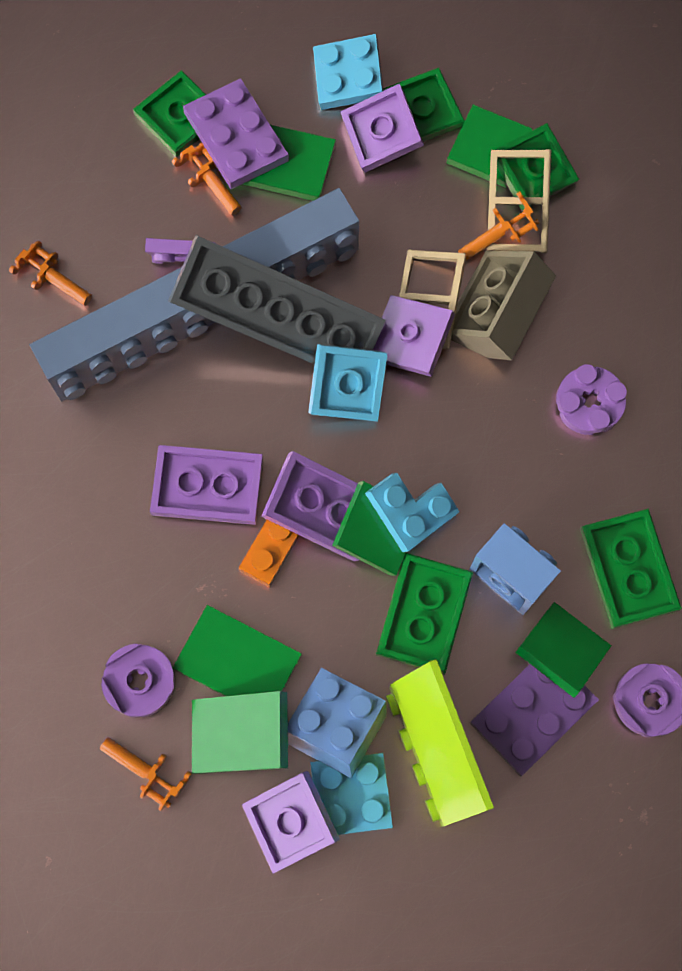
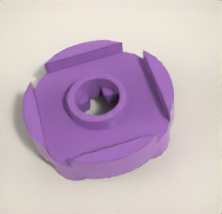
M589 364L582 365L577 370L570 372L558 388L556 404L560 411L559 415L563 423L577 433L593 435L602 431L606 432L612 429L622 417L626 407L627 390L625 385L610 371L601 367H593ZM592 393L597 396L600 405L593 404L591 408L584 405L586 399L582 396Z
M142 644L124 646L113 653L105 665L107 667L104 670L101 683L103 694L107 702L115 710L129 717H147L157 713L166 706L170 697L175 692V672L173 666L164 653L154 647ZM136 671L140 675L146 673L148 675V679L145 681L146 687L142 690L138 687L131 689L129 685L133 681L132 674Z
M648 663L640 664L622 676L614 693L613 701L616 705L617 714L626 727L644 737H654L669 734L682 725V677L675 670L668 666ZM646 690L650 694L657 692L660 695V698L657 700L660 707L657 710L652 706L647 708L644 705L645 696L643 694Z

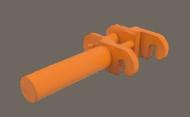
M200 143L195 148L192 145L180 152V159L175 157L172 160L175 167H179L189 160L191 162L194 160L201 170L196 173L197 178L195 180L193 177L188 180V184L191 187H196L205 181L231 215H236L242 209L241 205L215 172L212 171L218 168L203 143ZM203 154L209 160V162H207L204 165L198 159V157H200Z
M520 191L516 195L525 207L523 212L510 221H504L496 207L492 209L500 223L458 250V253L466 254V261L503 237L508 230H511L513 233L510 236L512 241L517 239L519 244L521 243L520 237L533 228L535 231H539L536 226L539 224L538 219L533 221L531 218L534 212ZM526 216L529 223L515 231L512 225Z
M40 241L32 243L28 251L23 249L15 258L16 266H10L9 272L14 275L25 264L29 265L31 263L40 270L37 274L38 281L34 280L31 283V287L35 290H38L48 280L84 306L92 299V294L54 268H51L58 262V253H48L41 248L42 242ZM37 254L46 259L42 265L34 260Z
M109 737L105 739L100 747V750L141 778L149 779L146 786L142 784L140 787L142 790L140 798H144L146 795L160 804V811L165 806L167 808L171 806L169 802L171 797L177 798L192 776V773L187 771L184 779L179 782L177 787L172 786L157 774L167 758L165 754H161L158 759L159 761L152 767ZM155 782L169 790L165 797L151 789Z

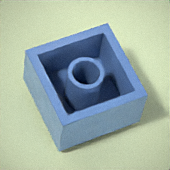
M504 523L476 554L469 570L519 613L524 615L549 587L561 570L556 567L557 562L549 553L544 550L538 552L527 543L529 538L523 531L515 526L510 528Z
M321 668L288 722V745L352 778L387 717L386 701Z

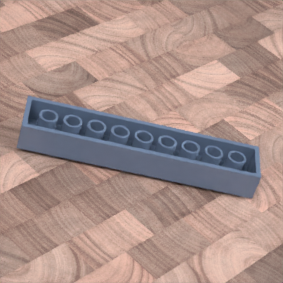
M337 188L223 247L293 279L300 280L308 275L313 277L322 273L327 265L337 260L340 262L348 260L359 250V219L340 188ZM181 268L29 344L47 380L61 402L66 399L73 400L79 398L86 392L87 388L97 383L105 384L116 377L117 373L128 367L133 369L141 366L147 361L148 357L158 352H168L175 348L179 341L189 336L191 338L203 334L208 329V326L216 323L168 301Z

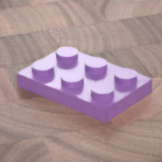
M241 78L183 106L185 116L230 189L289 161L287 151Z
M159 445L150 507L151 515L256 525L263 454Z
M294 451L289 452L261 517L345 558L359 561V559L332 546L358 483Z
M529 664L470 724L521 777L599 699L585 685L578 695L573 698Z

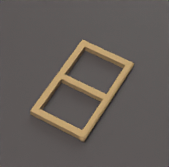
M551 149L491 150L488 230L495 226V214L492 209L496 205H523L518 197H496L498 158H544L543 197H524L529 205H543L541 245L492 243L487 247V251H535L547 253Z
M409 249L399 297L421 303L449 305L448 309L453 310L456 315L466 254ZM414 259L457 262L451 296L407 293ZM455 317L442 349H449Z

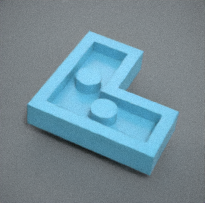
M398 473L390 474L365 493L402 552L410 551L460 512L442 483L434 484L414 499Z

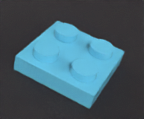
M376 34L313 47L318 101L321 110L356 104L384 91L379 44Z
M317 344L308 413L311 415L378 422L388 353Z
M383 753L364 755L352 778L320 761L310 762L313 783L338 835L393 828Z

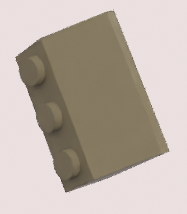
M485 251L458 301L451 340L487 358L512 360L545 296L548 294L556 275L535 251Z

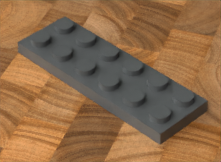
M195 235L168 299L172 304L315 364L317 344L373 350L386 321L381 317Z

